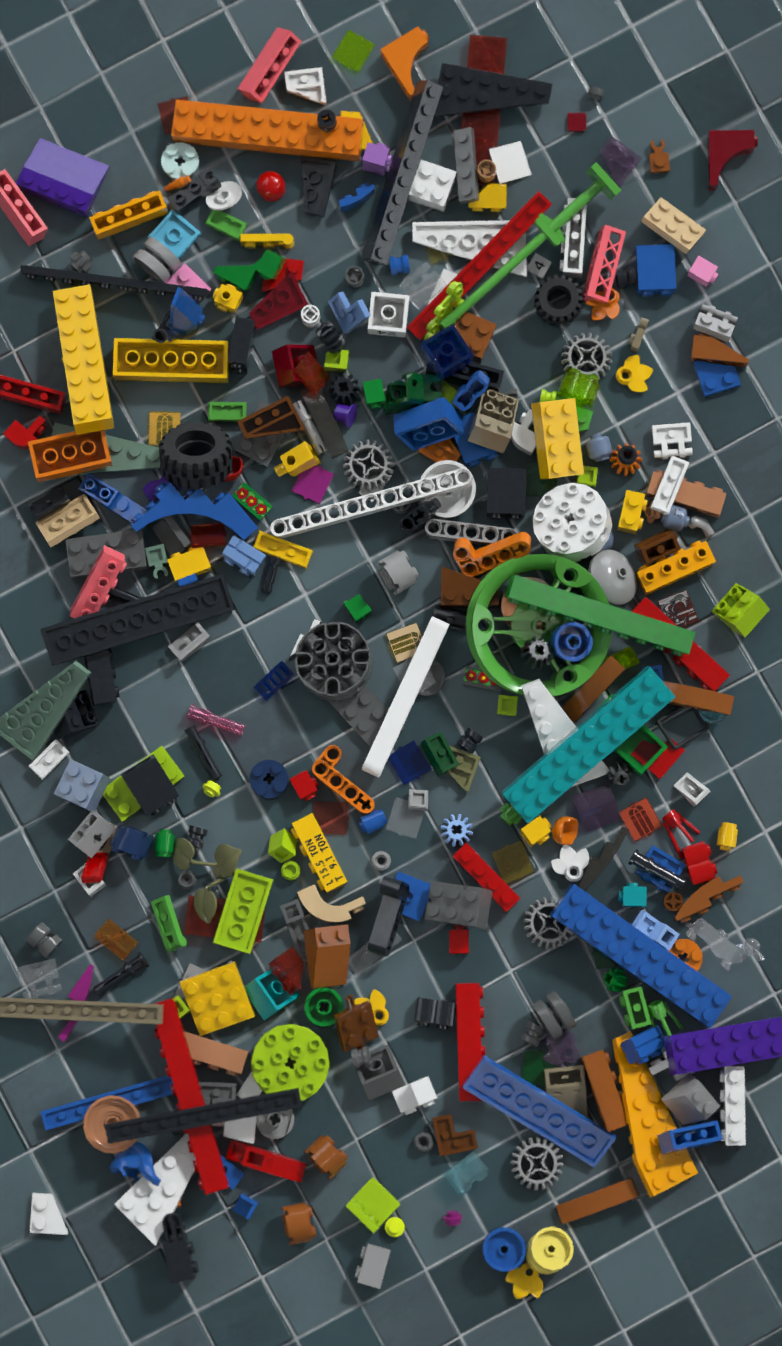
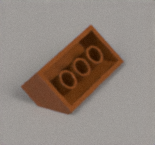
M603 1050L580 1057L604 1128L607 1132L628 1125L621 1102L623 1101L621 1089L617 1090L615 1085L618 1082L614 1071H610L608 1065L611 1064L608 1052L604 1053Z

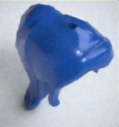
M135 1142L127 1150L119 1152L110 1165V1171L113 1174H123L124 1178L126 1175L131 1176L137 1182L139 1178L136 1174L141 1173L145 1179L155 1186H159L161 1179L155 1174L151 1152L140 1142Z

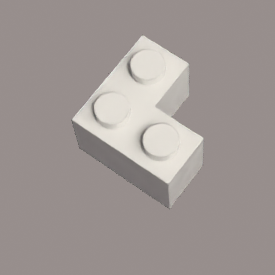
M428 1076L392 1091L400 1112H405L406 1115L417 1111L415 1107L423 1104L425 1108L434 1104V1099L437 1098Z

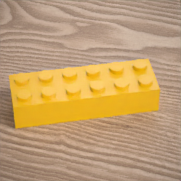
M114 338L113 378L114 380L228 383L229 342L210 340H173L169 342L167 340L164 343H158L152 339Z

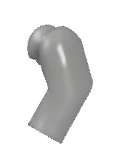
M692 516L689 519L688 526L691 529L701 528L706 538L715 534L705 518Z

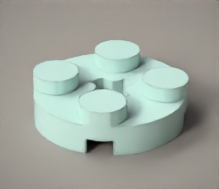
M179 142L167 146L162 154L161 164L165 173L171 179L176 180L179 177L187 175L191 177L199 168V157L194 147ZM179 157L186 161L181 166H178V163L175 162Z

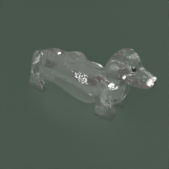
M703 918L697 919L692 924L686 923L685 925L689 928L685 934L693 941L696 939V934L703 938L717 957L723 959L720 965L727 971L731 969L730 965L743 962L748 955H751L758 961L765 959L760 952V943L754 938L746 939L743 943L735 945L727 939L729 935L721 928L719 930L715 929Z

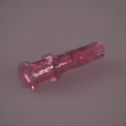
M194 703L191 704L186 719L189 720L191 718L201 722L202 725L210 724L242 736L245 724L213 714L208 708L205 710L195 706Z

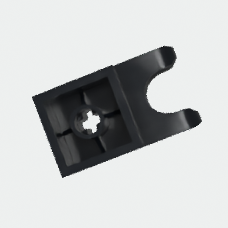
M178 1212L168 1213L162 1220L166 1239L163 1249L170 1281L173 1284L194 1279L196 1273L199 1272L197 1260L193 1261L192 1254L195 1253L192 1241L189 1242L183 1216Z

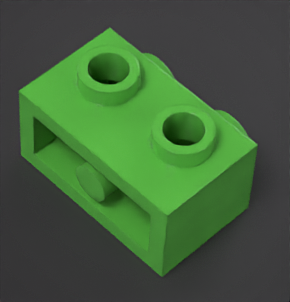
M642 987L622 991V996H619L621 1007L626 1009L627 1015H624L626 1026H630L632 1030L651 1025Z

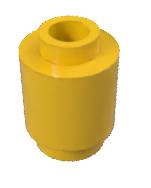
M722 822L721 827H719L716 844L720 846V850L731 851L732 848H736L737 824Z

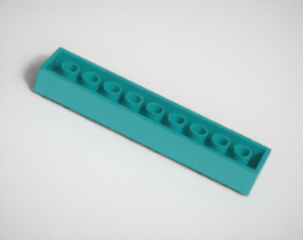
M647 666L509 784L501 793L527 823L531 822L676 696L652 668Z

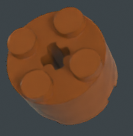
M320 1135L303 1152L305 1155L309 1153L310 1157L308 1159L322 1174H329L327 1179L331 1180L347 1165L346 1160L348 1156L341 1149L337 1150L333 1146L335 1142L328 1135L324 1137Z
M303 1202L281 1207V1210L286 1213L282 1214L285 1235L291 1239V1241H287L288 1245L313 1241V1238L316 1237L315 1226L310 1222V1218H313L311 1206Z

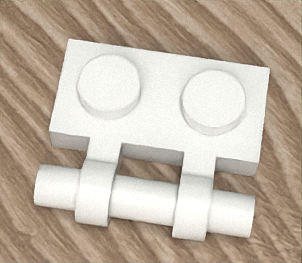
M690 423L652 425L653 445H661V450L654 451V458L668 459L671 456L685 458V456L693 455L692 448H685L684 443L692 442ZM667 444H678V449L668 450Z

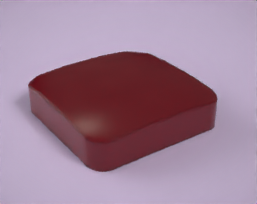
M568 113L567 130L569 132H585L586 113Z

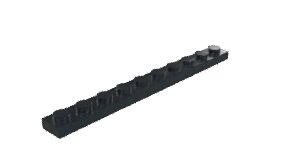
M21 265L20 273L25 275L26 279L36 280V277H42L44 281L55 282V279L62 280L64 284L81 282V286L90 284L92 287V284H96L102 289H110V286L118 287L117 290L129 292V289H135L137 293L147 294L148 291L155 292L157 296L174 294L173 297L177 288L180 287L196 301H203L204 298L209 299L210 293L206 288Z
M299 1088L104 1125L107 1142L110 1144L302 1108Z

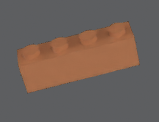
M653 471L646 492L647 497L655 498L665 471ZM683 477L673 505L719 518L727 493H723V490L717 487H712V489L704 487L705 484L701 482H688Z
M185 1032L193 1063L200 1065V1062L208 1063L207 1068L217 1071L219 1067L227 1069L226 1074L236 1077L238 1073H243L249 1054L248 1051Z

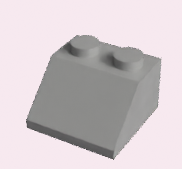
M688 1073L661 1099L683 1125L706 1120L720 1107L706 1088L691 1073Z

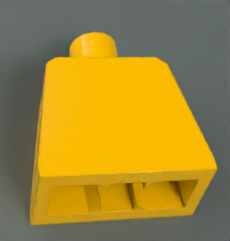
M304 441L281 455L282 463L275 466L274 470L278 477L286 473L294 477L313 466L319 465L320 461L313 447Z

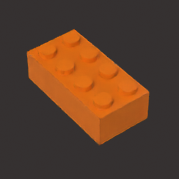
M105 430L79 435L76 434V431L28 442L38 483L113 466Z

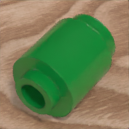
M160 829V833L156 832L155 856L171 857L175 834H171V830Z

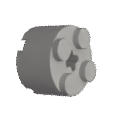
M397 550L377 562V567L381 566L382 571L379 572L382 579L390 590H395V595L416 584V578L419 577L415 567H411L408 563L409 558L404 550L401 552Z

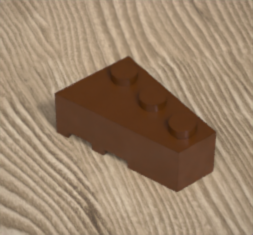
M289 396L236 422L245 439L306 430Z

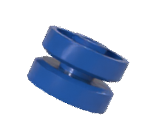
M499 1227L492 1230L485 1237L482 1244V1253L486 1262L492 1268L498 1271H511L523 1262L526 1255V1245L517 1231L508 1227ZM502 1246L508 1247V1251H505V1253H502L500 1249Z

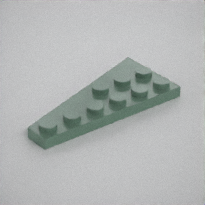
M54 423L51 436L73 432L75 427ZM106 435L113 466L75 475L161 469L159 447Z
M77 661L69 665L0 717V736L34 761L91 672Z

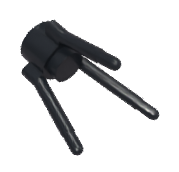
M169 310L160 323V327L154 331L152 340H156L158 343H164L167 340L171 342L174 339L187 336V333L171 335L170 328L166 326L170 317Z

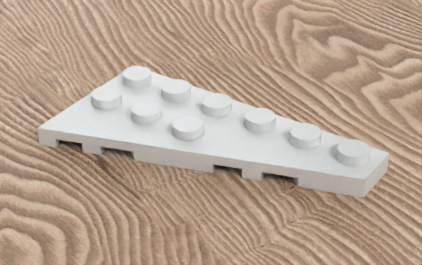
M510 220L412 222L413 242L472 260ZM526 232L492 267L500 269L526 246ZM526 258L510 273L527 277Z
M540 679L523 684L521 687L543 753L546 754L574 730L576 726ZM600 761L573 786L606 775L610 770L603 761Z
M188 1133L153 1166L155 1174L161 1179L159 1186L153 1185L143 1176L115 1203V1206L155 1247L164 1231L162 1225L164 1216L175 1211L195 1172L193 1166L195 1156L194 1153H190L187 1142L190 1141Z

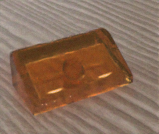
M110 919L102 925L95 935L98 941L123 961L139 943Z

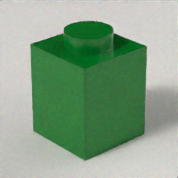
M382 379L363 382L367 408H382V405H385Z

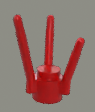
M673 809L662 818L665 822L663 826L667 830L679 858L683 859L681 850L670 827L672 829L678 827L691 842H694V839L681 823L686 824L697 834H700V831L687 821L680 812L677 813Z

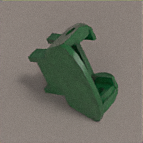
M408 372L402 375V378H405V382L397 380L389 383L386 390L387 405L383 407V413H400L417 407L420 404H426L437 398H442V392L430 389L431 383L441 382V375H424ZM394 392H398L399 397H395Z

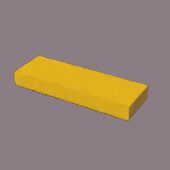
M259 531L253 546L262 553L307 569L313 550Z

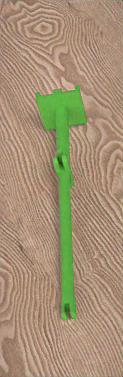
M597 162L585 172L594 183L553 220L541 213L534 222L541 232L439 323L444 330L447 331L462 315L546 239L554 246H558L561 242L563 243L565 238L560 228L598 193L602 191L611 201L622 191Z

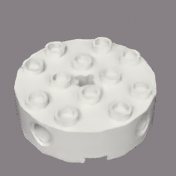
M577 483L560 485L546 493L536 505L532 519L534 534L545 551L550 555L561 556L573 562L581 561L583 558L598 553L608 541L612 528L610 511L599 493L587 485Z

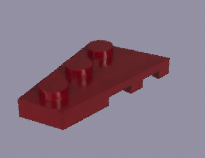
M291 271L249 312L252 320H255L257 330L308 305L293 272Z

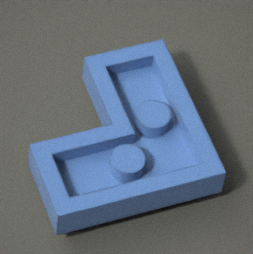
M344 292L337 293L328 301L344 335L352 332L371 316L363 299L357 300L350 305Z

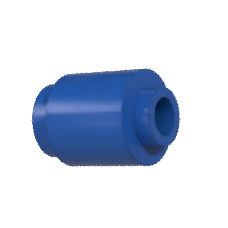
M376 809L371 813L361 816V821L358 822L362 832L366 831L367 834L385 827L384 825L388 823L382 809L378 811Z

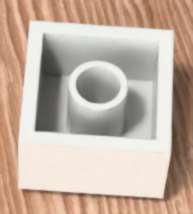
M421 160L408 200L444 212L456 180L457 172Z
M372 292L368 334L406 338L409 295Z

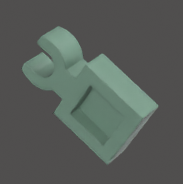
M164 544L145 548L149 567H155L153 572L155 579H158L157 574L159 571H163L165 577H168V571L163 567V564L168 563Z

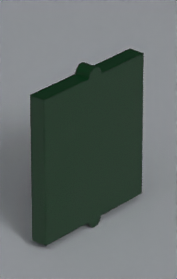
M525 1050L522 1078L537 1088L539 1086L545 1087L543 1069L555 1068L556 1054L544 1053L542 1050H539V1052Z

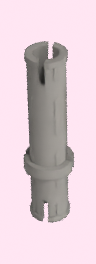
M301 400L297 403L295 402L293 406L306 429L304 432L312 444L316 455L324 454L328 449L325 447L312 423L311 415H308Z

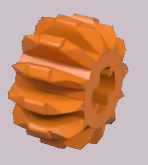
M617 445L618 451L613 450L612 455L615 457H610L609 459L610 462H615L611 468L615 469L618 467L617 474H620L621 470H623L624 476H627L629 470L633 475L635 473L634 468H640L638 463L642 462V458L637 457L636 461L630 465L622 464L618 459V452L622 447ZM625 453V454H624V456H626V458H627V457H629V458L631 457L630 453Z

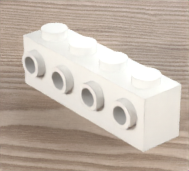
M568 198V205L576 198ZM587 204L562 226V234L566 235L565 242H561V253H564V260H560L559 271H563V275H566V278H582Z
M724 1066L719 1074L720 1082H723V1090H720V1102H723V1110H720V1121L723 1122V1129H721L723 1140L721 1141H724V1145H746L744 1066Z

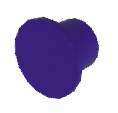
M338 404L334 411V420L344 422L345 426L350 428L356 418L357 405L347 406Z

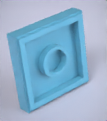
M172 209L148 238H155L180 259L199 238L201 232Z

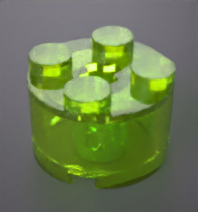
M570 368L569 372H565L557 397L560 398L561 396L564 399L575 398L577 407L583 408L588 406V409H591L600 387L599 378L592 374H583L578 369Z

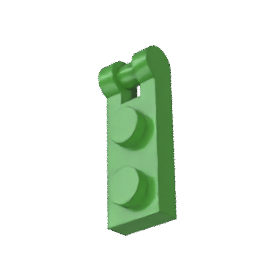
M170 895L151 901L166 950L171 953L177 947L182 948L186 946L187 941L182 936Z

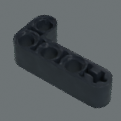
M386 876L382 879L380 893L383 894V898L368 943V952L385 957L389 956L409 894V884L404 881Z

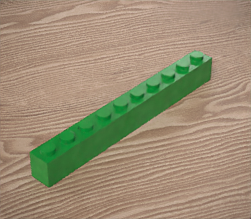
M511 575L505 593V598L509 599V603L519 606L520 603L528 605V609L538 611L540 608L546 610L545 614L556 617L559 614L564 616L563 620L569 622L578 620L588 628H593L594 625L600 627L599 631L611 634V631L618 633L617 637L627 640L629 637L636 639V643L647 645L648 642L654 644L653 648L664 651L667 648L672 650L671 654L681 657L683 654L690 653L696 633L517 575Z

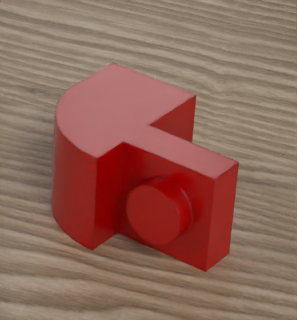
M39 416L26 429L15 420L3 435L17 448L29 449L28 442L38 440L36 436H41L45 432L47 423Z

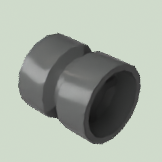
M42 922L33 930L26 941L33 948L38 947V952L47 959L60 946L63 940L57 934H51V929Z

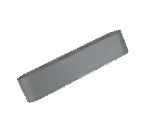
M430 519L425 524V534L431 539L455 542L458 538H467L471 544L485 546L504 539V536L507 534H517L511 528L440 519ZM436 525L439 530L436 533H431L428 527ZM455 527L458 532L456 535H449L447 529ZM472 529L476 531L477 535L469 538L466 532ZM487 532H493L495 534V538L493 540H487L485 534Z

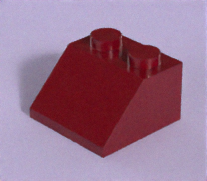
M286 344L271 351L279 388H293L321 382L314 345Z

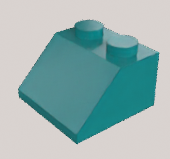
M279 964L245 986L249 1000L263 1020L268 1019L300 997V994Z

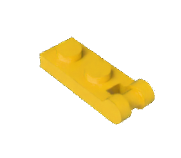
M241 234V246H245L247 249H254L256 246H264L267 249L283 246L289 250L294 246V239L291 234Z

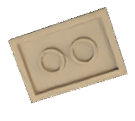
M662 197L641 220L642 223L686 255L706 232V229Z
M84 493L37 521L36 525L51 548L67 537L76 534L87 525L94 523L100 517Z

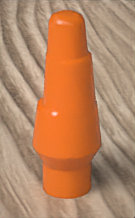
M188 175L179 177L165 186L164 189L169 191L185 187L186 184L191 182V179Z

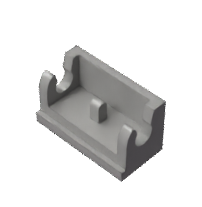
M197 622L170 644L168 648L182 663L211 638Z

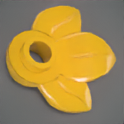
M633 355L625 360L624 366L617 370L616 379L620 384L627 385L634 392H644L648 389L644 381L651 376L653 369L647 365L640 364L639 355ZM627 373L629 378H622V374Z
M374 989L370 999L356 998L354 1000L355 1004H361L365 1001L371 1003L376 1025H384L388 1021L389 1013L385 1008L386 1000L379 991ZM377 1012L383 1014L382 1019H376L375 1015Z
M528 1262L524 1263L521 1268L509 1271L505 1278L507 1282L514 1283L513 1294L516 1299L525 1297L529 1292L536 1298H539L542 1294L543 1282L538 1277L539 1273L532 1269L533 1274L531 1276L526 1275V1270L532 1269Z

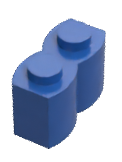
M481 370L473 373L467 384H464L457 390L453 404L462 412L468 410L473 405L475 398L484 394L490 378Z

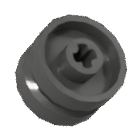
M553 990L546 995L549 1008L540 999L531 1006L551 1038L556 1040L562 1036V1029L558 1023H561L564 1029L568 1031L576 1027L577 1024L566 1003Z

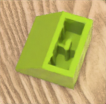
M735 583L711 612L734 632L746 638L770 609L760 596Z

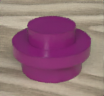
M457 1210L447 1211L446 1215L443 1216V1220L448 1226L461 1224V1219L463 1218L462 1214L458 1213Z

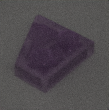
M613 136L610 137L600 150V154L619 188L642 159Z

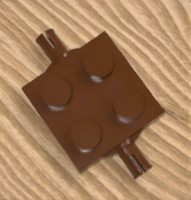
M348 995V997H345L347 1008L341 1013L334 1015L341 1049L344 1052L354 1048L361 1050L367 1042L379 1037L371 1003L365 1001L361 1004H355L353 995Z

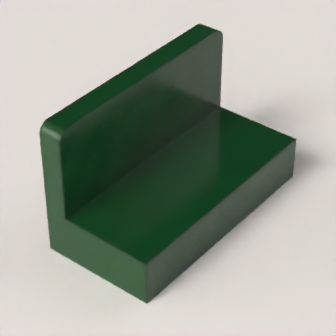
M442 731L424 739L420 743L437 777L442 776L445 772L459 765Z

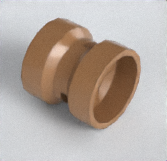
M491 160L481 161L477 167L478 179L484 183L493 181L496 175V165Z

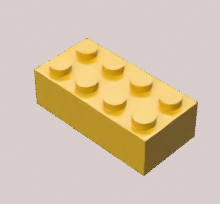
M575 398L531 403L540 479L584 474Z

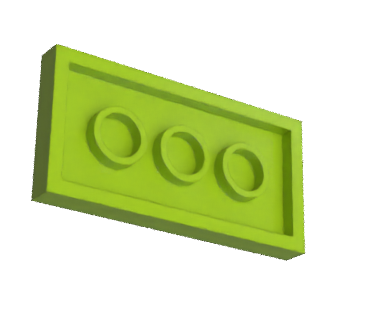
M160 746L143 759L145 760L154 754L173 785L185 777L163 746ZM119 776L107 785L103 796L122 822L142 809L122 776Z
M236 868L213 943L251 954L273 879Z

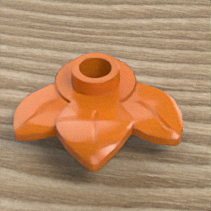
M611 288L610 296L614 298L608 300V303L594 299L584 301L587 305L593 307L592 320L599 321L606 316L614 320L620 312L618 304L620 295L617 290ZM605 290L603 292L596 291L595 294L604 297Z

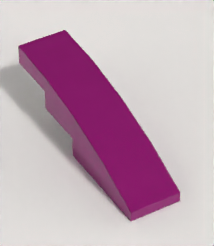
M90 964L69 993L68 997L72 1000L87 1001L95 970L93 965ZM68 1020L69 1022L58 1038L66 1042L76 1027L78 1020Z

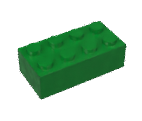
M611 694L601 705H603L608 699H610L613 696V694ZM642 725L614 749L613 752L640 777L668 746L647 726ZM642 740L651 744H657L661 748L645 766L631 755Z

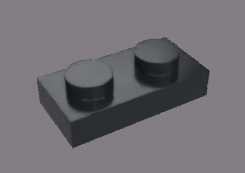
M439 605L434 606L433 617L450 624L448 629L466 633V612Z

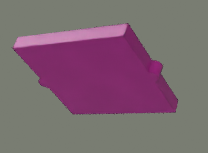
M313 466L299 474L292 492L303 496L305 500L310 499L321 504L334 474L322 469L321 466Z

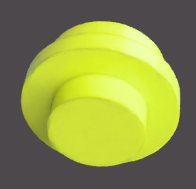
M207 781V783L203 784L202 788L207 796L214 798V796L218 797L220 795L221 787L217 783Z
M392 1217L387 1220L385 1230L388 1235L398 1237L404 1232L405 1226L400 1218Z

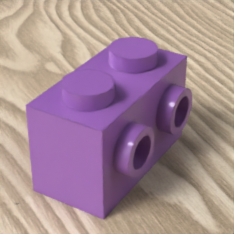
M368 142L362 159L363 171L384 177L385 172H389L392 162L390 149L382 143L372 144Z

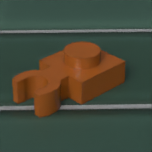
M654 140L651 141L650 148L654 152L649 154L651 174L670 172L668 152H663L665 147L664 140H661L660 147H655Z

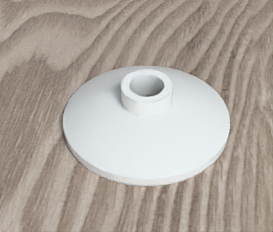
M231 181L222 182L221 188L212 194L206 195L208 207L213 210H225L235 205L242 195L240 185Z

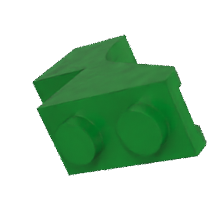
M266 250L261 259L255 264L248 266H217L213 273L217 274V279L225 283L229 281L234 284L233 286L237 287V290L243 292V290L251 289L259 272V276L268 281L270 278L277 279L286 258L271 250Z

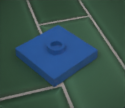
M398 871L395 879L404 881L410 887L402 915L420 922L429 900L430 884Z

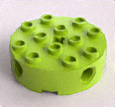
M295 1024L275 1026L265 1032L255 1044L250 1060L252 1076L263 1092L267 1094L299 1088L301 1101L317 1093L326 1081L330 1066L328 1051L321 1038L310 1029ZM287 1058H290L291 1060L295 1061V1063L292 1064L293 1068L285 1066V1063H287Z

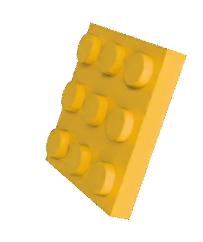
M235 961L179 982L200 1036L255 1017Z

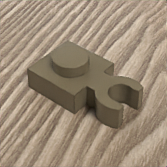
M641 318L636 334L632 333L629 344L632 345L630 351L638 353L649 321L648 319Z

